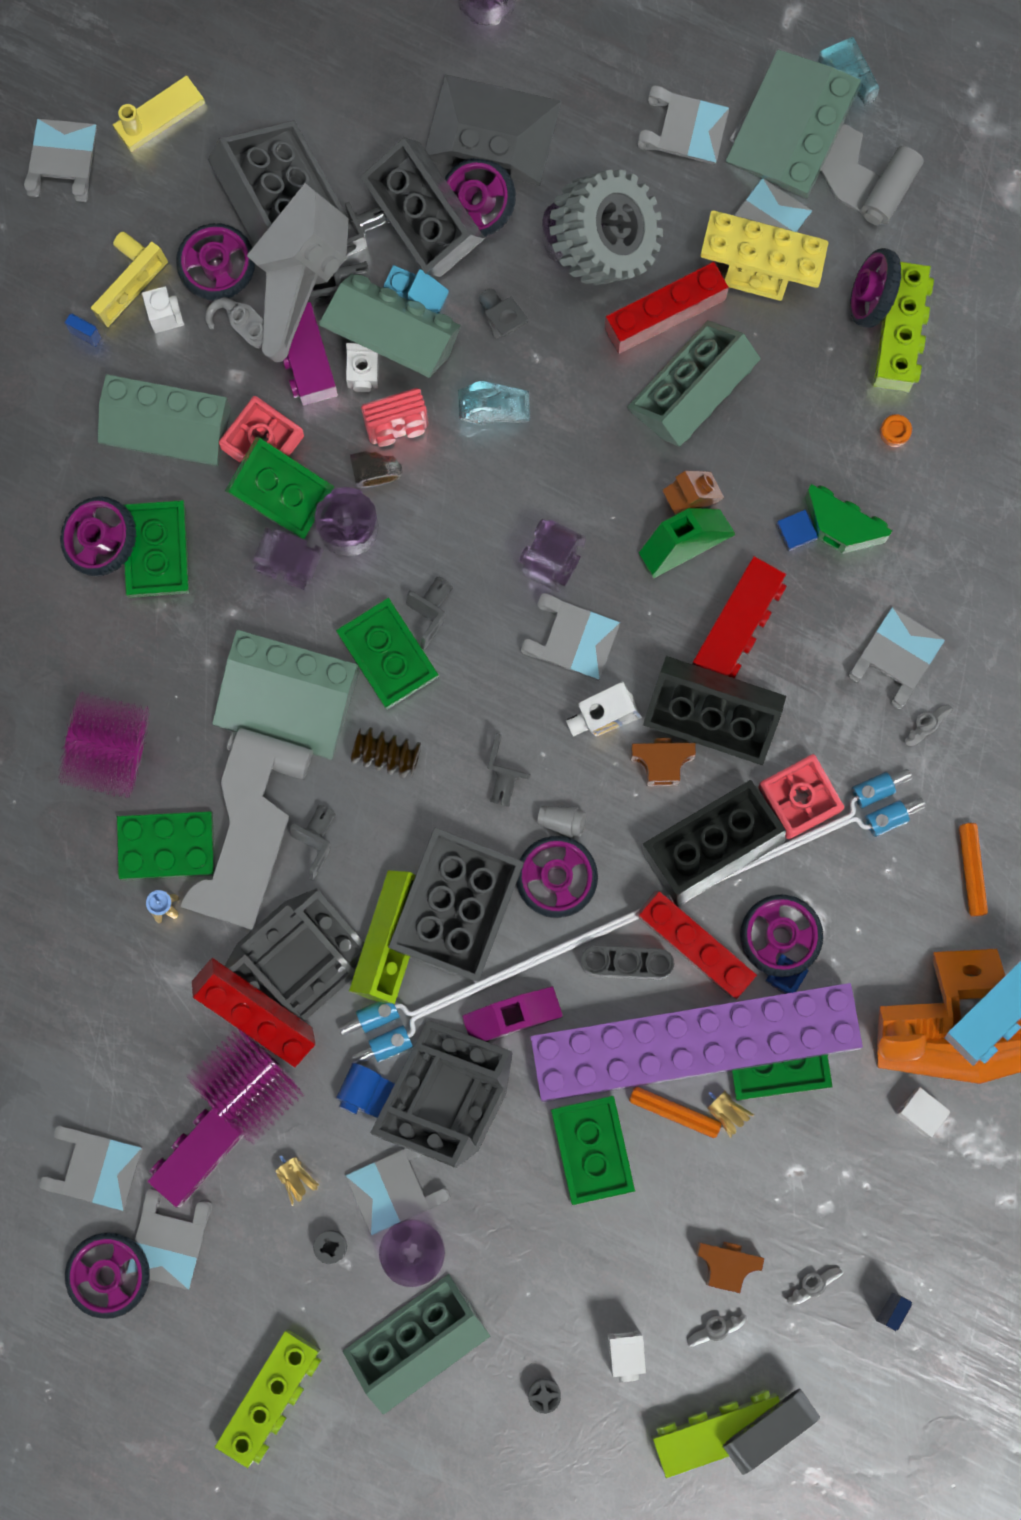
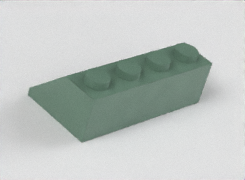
M354 274L348 276L339 285L319 324L321 327L429 378L450 357L461 325L453 322L452 318L445 314H436L426 309L420 302L404 299L398 296L396 291L390 288H381L371 283L367 277Z
M707 320L627 408L661 439L680 447L691 437L700 424L710 417L712 411L724 398L731 394L736 385L752 371L761 358L744 333Z
M106 374L99 402L98 443L218 466L222 451L219 440L226 432L231 407L227 397Z
M448 1274L342 1352L365 1394L384 1415L491 1336L454 1280Z

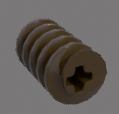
M369 727L365 734H361L360 728L353 746L351 762L356 764L363 757V766L366 768L375 761L376 771H381L387 764V773L389 775L394 774L397 768H399L400 778L404 779L409 772H411L412 778L419 759L421 742H417L413 749H409L408 738H405L401 745H397V735L395 734L387 742L385 741V731H381L377 738H374L372 727Z

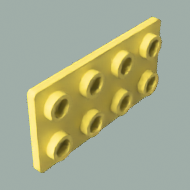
M712 210L700 256L729 265L724 279L729 288L782 301L788 281L815 288L819 287L828 241Z

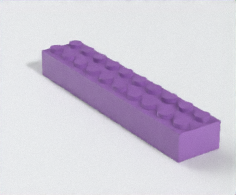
M851 983L531 1036L542 1102L863 1048Z

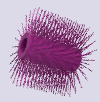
M80 700V704L78 701L77 706L76 701L77 712L75 709L74 716L73 708V722L71 720V724L68 727L64 745L63 772L65 779L66 775L67 779L68 776L70 779V775L72 778L73 774V778L75 775L76 782L77 778L78 781L80 778V782L81 779L83 782L84 778L86 785L88 779L89 785L90 781L91 784L93 781V785L95 782L96 788V781L98 783L99 779V782L103 781L106 788L109 782L111 790L113 788L112 782L113 785L115 783L117 789L121 788V785L124 792L127 789L130 797L128 788L130 792L131 787L133 790L131 781L134 783V777L136 781V770L138 775V767L141 765L144 745L146 744L144 735L147 730V722L143 717V713H141L143 722L142 719L140 722L137 714H133L132 708L131 713L133 717L131 716L130 707L128 710L127 704V711L125 704L123 711L121 704V711L119 705L117 710L116 704L115 712L113 706L111 710V705L110 708L109 705L108 708L106 706L105 710V707L104 709L101 708L100 703L99 707L98 703L96 706V702L95 706L93 703V707L92 704L90 707V703L88 706L87 700L86 704L85 700L84 703L83 700L82 703Z
M236 1028L244 1036V1040L242 1038L239 1039L236 1036L237 1034L233 1032V1035L238 1039V1044L236 1045L233 1039H231L230 1044L235 1049L232 1050L231 1046L228 1047L226 1044H223L230 1052L228 1055L227 1052L225 1053L218 1047L225 1056V1059L223 1060L217 1053L219 1062L217 1063V1060L210 1063L211 1066H214L212 1069L203 1061L204 1066L212 1074L208 1075L204 1071L205 1068H202L201 1070L204 1072L203 1074L207 1077V1080L205 1081L200 1075L201 1079L199 1081L195 1079L198 1083L194 1082L193 1086L206 1098L205 1100L209 1103L208 1106H211L217 1115L225 1120L226 1124L227 1122L230 1125L232 1124V1128L234 1127L238 1133L241 1131L245 1138L247 1136L246 1132L252 1137L249 1132L251 1130L255 1131L250 1127L251 1125H254L260 1133L262 1132V1129L254 1122L256 1119L263 1126L264 1122L260 1118L263 1116L266 1120L269 1116L271 1117L269 1114L271 1112L279 1120L271 1108L275 1107L280 1114L282 1112L277 1108L278 1104L270 1098L271 1096L284 1108L286 1103L282 1101L283 1098L286 1102L289 1100L293 1104L284 1094L285 1092L289 1096L292 1094L296 1098L295 1100L298 1098L292 1093V1089L295 1088L299 1092L298 1094L301 1092L299 1091L300 1088L287 1075L288 1073H284L285 1071L281 1065L264 1048L260 1047L259 1044L257 1045L256 1041L248 1035H244Z

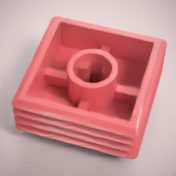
M419 388L363 404L361 407L370 443L373 445L378 444L379 447L391 445L396 441L395 438L407 435L408 438L418 437L425 432L424 429H427L429 425L427 408Z
M253 396L219 440L221 450L241 463L257 436L263 437L266 434L267 443L290 456L304 438V433L300 426L257 396Z
M814 754L761 781L758 786L767 804L785 828L787 839L796 837L839 814L844 809L842 801ZM795 790L808 794L805 800L806 804L794 800L796 796Z

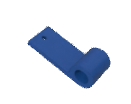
M352 1063L336 1099L341 1102L339 1107L349 1113L356 1115L359 1110L378 1118L395 1083L382 1078L380 1074L367 1067Z

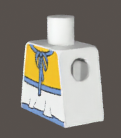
M621 682L578 703L581 713L567 718L566 722L573 736L590 730L594 736H599L640 719L642 715L630 688L624 682ZM599 710H604L603 717L596 720L595 714Z

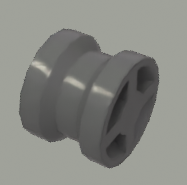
M330 1230L318 1235L314 1241L313 1250L317 1259L322 1263L333 1264L343 1259L348 1246L345 1237L341 1233Z
M549 1378L535 1380L528 1391L530 1406L539 1413L547 1414L553 1412L561 1401V1392L556 1382Z

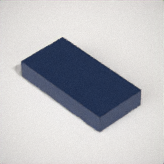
M891 1293L876 1321L894 1331L899 1330L913 1304L905 1297Z

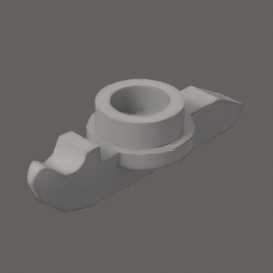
M945 705L939 707L933 714L931 712L920 714L916 720L917 729L910 731L909 737L904 741L905 744L908 746L916 745L928 734L936 731L939 724L953 711V708Z
M837 1267L828 1269L821 1275L817 1273L807 1274L803 1278L802 1288L799 1291L796 1289L793 1295L787 1299V1303L797 1305L810 1297L821 1295L825 1291L826 1286L840 1277L843 1272Z
M741 1315L740 1317L731 1316L730 1320L727 1321L718 1316L710 1318L706 1323L705 1329L695 1332L687 1339L689 1347L709 1340L719 1341L724 1339L728 1333L741 1328L746 1323V1315Z

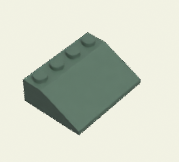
M778 49L725 162L808 199L856 98L861 80L834 67Z
M237 630L227 659L212 724L234 732L244 728L313 750V755L332 760L360 673L358 665Z

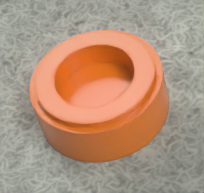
M899 414L887 417L880 428L881 439L891 447L904 445L912 434L910 421Z

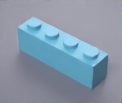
M1021 961L945 1037L972 1066L979 1060L985 1064L998 1051L994 1045L1002 1037L1007 1041L1010 1040L1021 1028L1018 1024L1021 1020Z

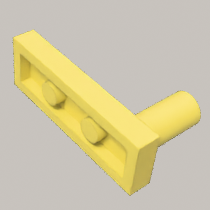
M186 75L137 109L131 104L122 105L118 111L120 120L114 123L113 127L132 153L205 104V101Z
M126 232L119 233L114 239V247L133 262L91 306V310L99 322L107 328L168 263L161 248L152 241L145 248Z

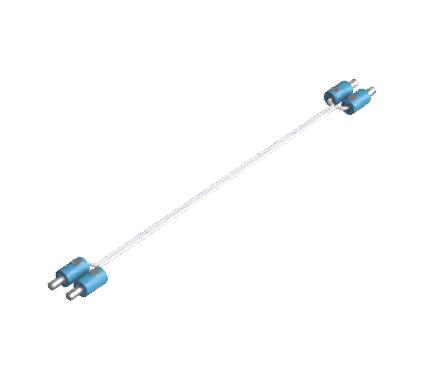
M906 769L891 777L887 772H884L853 786L851 789L854 797L850 801L851 812L783 843L722 881L852 822H857L863 829H869L874 837L910 822V814L926 807L922 798L906 805L899 800L865 816L867 825L861 819L853 816L856 812L855 802H857L860 808H864L895 794V786L912 779V774L907 775L911 772ZM670 895L666 896L670 901L674 903ZM639 909L414 1011H409L405 1005L400 1003L390 1004L379 1001L355 1011L358 1018L339 1026L342 1036L360 1028H363L364 1032L367 1033L400 1018L397 1008H401L406 1015L413 1017L410 1020L411 1030L409 1033H407L404 1025L369 1040L371 1047L352 1055V1060H355L353 1063L361 1064L374 1057L379 1063L412 1048L413 1045L410 1037L415 1033V1020L639 919L635 916Z

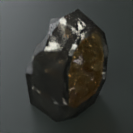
M368 451L350 454L357 488L384 485L400 479L403 475L402 465L394 456H383L378 452L369 453Z

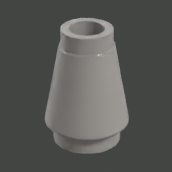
M541 806L537 824L570 838H573V836L580 837L585 826L586 812L579 811V807Z

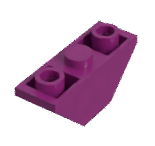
M552 986L490 1004L462 1017L469 1036L488 1042L562 1018L563 1015L554 987Z

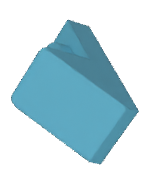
M393 265L383 288H390L396 291L398 296L404 299L422 303L426 309L436 314L440 313L449 294L448 289L430 275L425 274L423 270L419 269L416 275Z

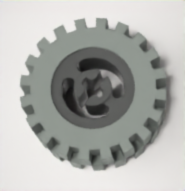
M613 169L575 179L571 184H567L561 189L564 194L558 195L554 201V204L559 206L558 209L551 210L550 219L556 220V225L549 227L550 236H557L558 242L552 244L554 252H562L563 257L559 259L562 266L571 265L569 274L574 278L582 276L581 282L603 285L634 278L647 271L645 267L651 266L656 260L651 254L659 253L661 244L656 242V238L663 237V228H657L656 222L662 220L661 211L654 212L653 206L658 203L655 196L647 197L646 193L650 188L645 183L636 184L639 177L633 173L626 175L625 170L618 169L613 171Z

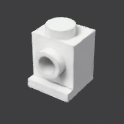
M166 286L142 292L148 318L155 333L184 326L177 297L175 295L170 296Z
M347 343L346 382L348 388H353L356 392H370L371 389H379V354L357 343ZM367 365L364 370H359L356 366Z

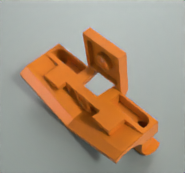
M997 949L934 952L933 964L944 1003L879 1006L878 1068L976 1084L1021 1072V1028L1008 1041L1002 1037L994 1045L998 1051L985 1064L979 1060L974 1066L945 1039L947 1033L961 1020L959 999L984 998L1006 976ZM967 974H972V975H975V976H974V977H970V976H967Z

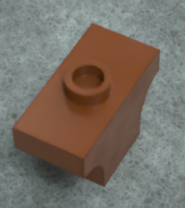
M684 471L675 477L676 480L672 484L662 489L675 515L688 508L703 509L724 499L711 471Z
M657 738L653 740V743L632 744L631 761L641 764L646 770L647 786L679 785L681 766L688 761H694L696 756L695 743H672L670 738Z
M724 1241L722 1247L698 1242L695 1254L703 1258L708 1266L706 1285L736 1293L741 1292L743 1280L749 1273L762 1271L765 1258L741 1252V1245Z

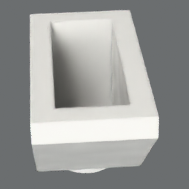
M640 1331L607 1334L612 1376L619 1377L620 1382L639 1380V1374L646 1373L642 1333Z

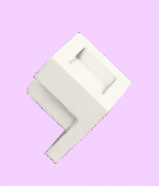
M919 1087L913 1090L896 1114L926 1138H932L949 1116L950 1110Z

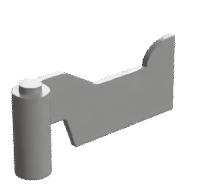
M752 103L731 135L730 142H735ZM843 123L820 173L840 203L864 215L865 219L874 225L887 224L922 167L924 159L914 149L907 146H899L880 176L858 164L863 133Z
M240 728L237 733H231L227 745V750L231 752L221 779V786L230 826L212 880H202L196 883L187 892L180 907L253 930L290 817L263 797L272 770L304 780L311 763L313 750Z

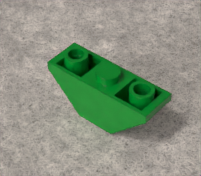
M811 484L806 493V504L818 540L843 554L885 544L893 531L888 528V524L884 520L876 516L870 518L861 512L859 506L850 501L842 502L834 497V493L824 486L819 485L816 487Z
M688 508L661 522L640 550L639 556L652 577L656 578L735 536V532L720 509Z

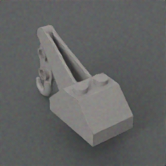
M304 183L247 255L258 267L266 272L264 318L251 306L235 302L228 297H223L212 301L206 310L205 320L209 328L213 329L215 327L213 323L214 313L219 308H224L228 313L231 326L250 345L258 349L262 348L263 354L274 362L283 361L289 353L293 337L314 285L328 282L347 258L348 218L309 185Z

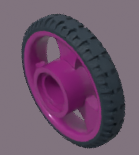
M472 158L455 165L445 176V180L453 192H458L459 201L468 210V214L484 237L499 231L508 222L510 216H512L516 202L514 183L509 173L498 163ZM483 169L494 173L496 176L493 182L486 186L478 180L467 181L465 173ZM482 191V200L478 204L473 205V195L476 192ZM497 196L504 197L503 206L499 214L491 222L484 225L482 216L489 214L494 209Z
M209 223L208 225L199 226L198 229H194L183 239L178 248L176 256L178 275L184 286L200 298L212 301L223 297L231 298L235 294L240 293L242 289H245L253 277L255 263L247 257L253 247L248 238L233 226L222 223ZM223 236L222 243L209 242L201 248L200 252L193 249L194 245L204 238ZM237 250H242L245 260L244 267L240 276L235 280L230 277L233 270L230 255ZM213 258L223 259L222 263L217 266L209 265ZM193 267H202L205 276L211 281L216 282L215 287L208 288L200 285L191 277L188 270Z
M879 248L872 252L860 267L850 298L851 316L857 325L872 328L879 324L891 310L901 282V263L896 252L886 248ZM865 302H869V310L867 314L865 309Z
M104 496L88 498L77 504L75 508H72L68 513L69 516H66L63 522L62 535H60L61 549L66 561L75 570L89 576H104L121 568V565H124L128 557L131 556L136 542V525L130 511L117 500ZM107 508L113 510L119 516L121 522L113 527L97 519L95 515L96 509ZM78 523H81L77 530V538L79 543L84 546V549L81 553L76 554L73 541L74 533ZM101 531L100 538L95 541L96 535ZM118 543H121L118 551L112 558L104 563L96 564L97 554H110L116 549Z
M550 836L534 842L522 854L520 861L524 862L516 885L522 900L530 909L546 917L564 918L578 913L591 901L597 888L598 871L593 856L581 843L565 836ZM561 847L566 850L563 860H551L544 867L536 865L532 860L539 852L548 848ZM584 864L587 872V883L581 896L576 898L569 892L573 879L572 869L577 865ZM551 870H562L566 875V880L560 885L552 884L548 880V874ZM536 880L541 881L546 891L556 894L557 903L555 907L548 906L537 900L531 893L528 883Z
M785 894L772 895L761 899L749 909L741 925L740 940L746 957L758 970L775 977H789L805 971L815 962L823 945V927L815 910L805 901ZM780 906L790 907L800 912L806 918L810 927L805 930H799L793 920L780 917ZM759 916L764 918L769 926L764 937L767 946L756 951L752 942V927ZM778 928L787 930L790 934V941L787 943L776 941L773 935L774 930ZM795 944H800L807 948L808 953L798 962L790 965H777V954L789 952Z
M99 1233L83 1240L71 1253L65 1268V1286L72 1302L82 1312L101 1319L116 1318L134 1309L143 1299L150 1280L149 1263L143 1250L132 1239L118 1233ZM102 1244H113L114 1252L111 1258L97 1261L91 1267L86 1266L81 1261L83 1256L92 1248ZM134 1259L137 1266L138 1279L136 1287L130 1296L122 1291L121 1286L126 1279L124 1263ZM104 1266L110 1267L115 1274L114 1281L110 1285L103 1283L100 1278V1271ZM85 1281H89L90 1286L95 1291L107 1293L109 1298L108 1306L101 1307L91 1303L83 1296L78 1286Z

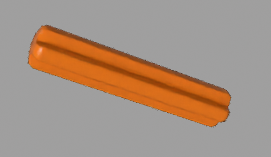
M965 823L960 825L959 832L969 913L973 917L984 916L988 913L978 826L976 823Z
M635 1087L629 1098V1101L634 1105L711 1138H716L721 1129L719 1121L640 1087Z

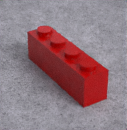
M712 262L605 317L604 329L618 354H621L724 302L729 287L715 262Z
M753 556L692 664L735 678L742 667L741 664L737 663L743 652L748 655L757 638L752 636L758 626L764 628L772 614L768 610L772 600L774 599L779 602L787 588V585L783 583L786 573Z
M655 891L635 914L636 917L731 998L737 1000L757 976L756 973L660 891Z
M211 958L192 980L194 999L294 1068L316 1045L313 1027L214 958Z

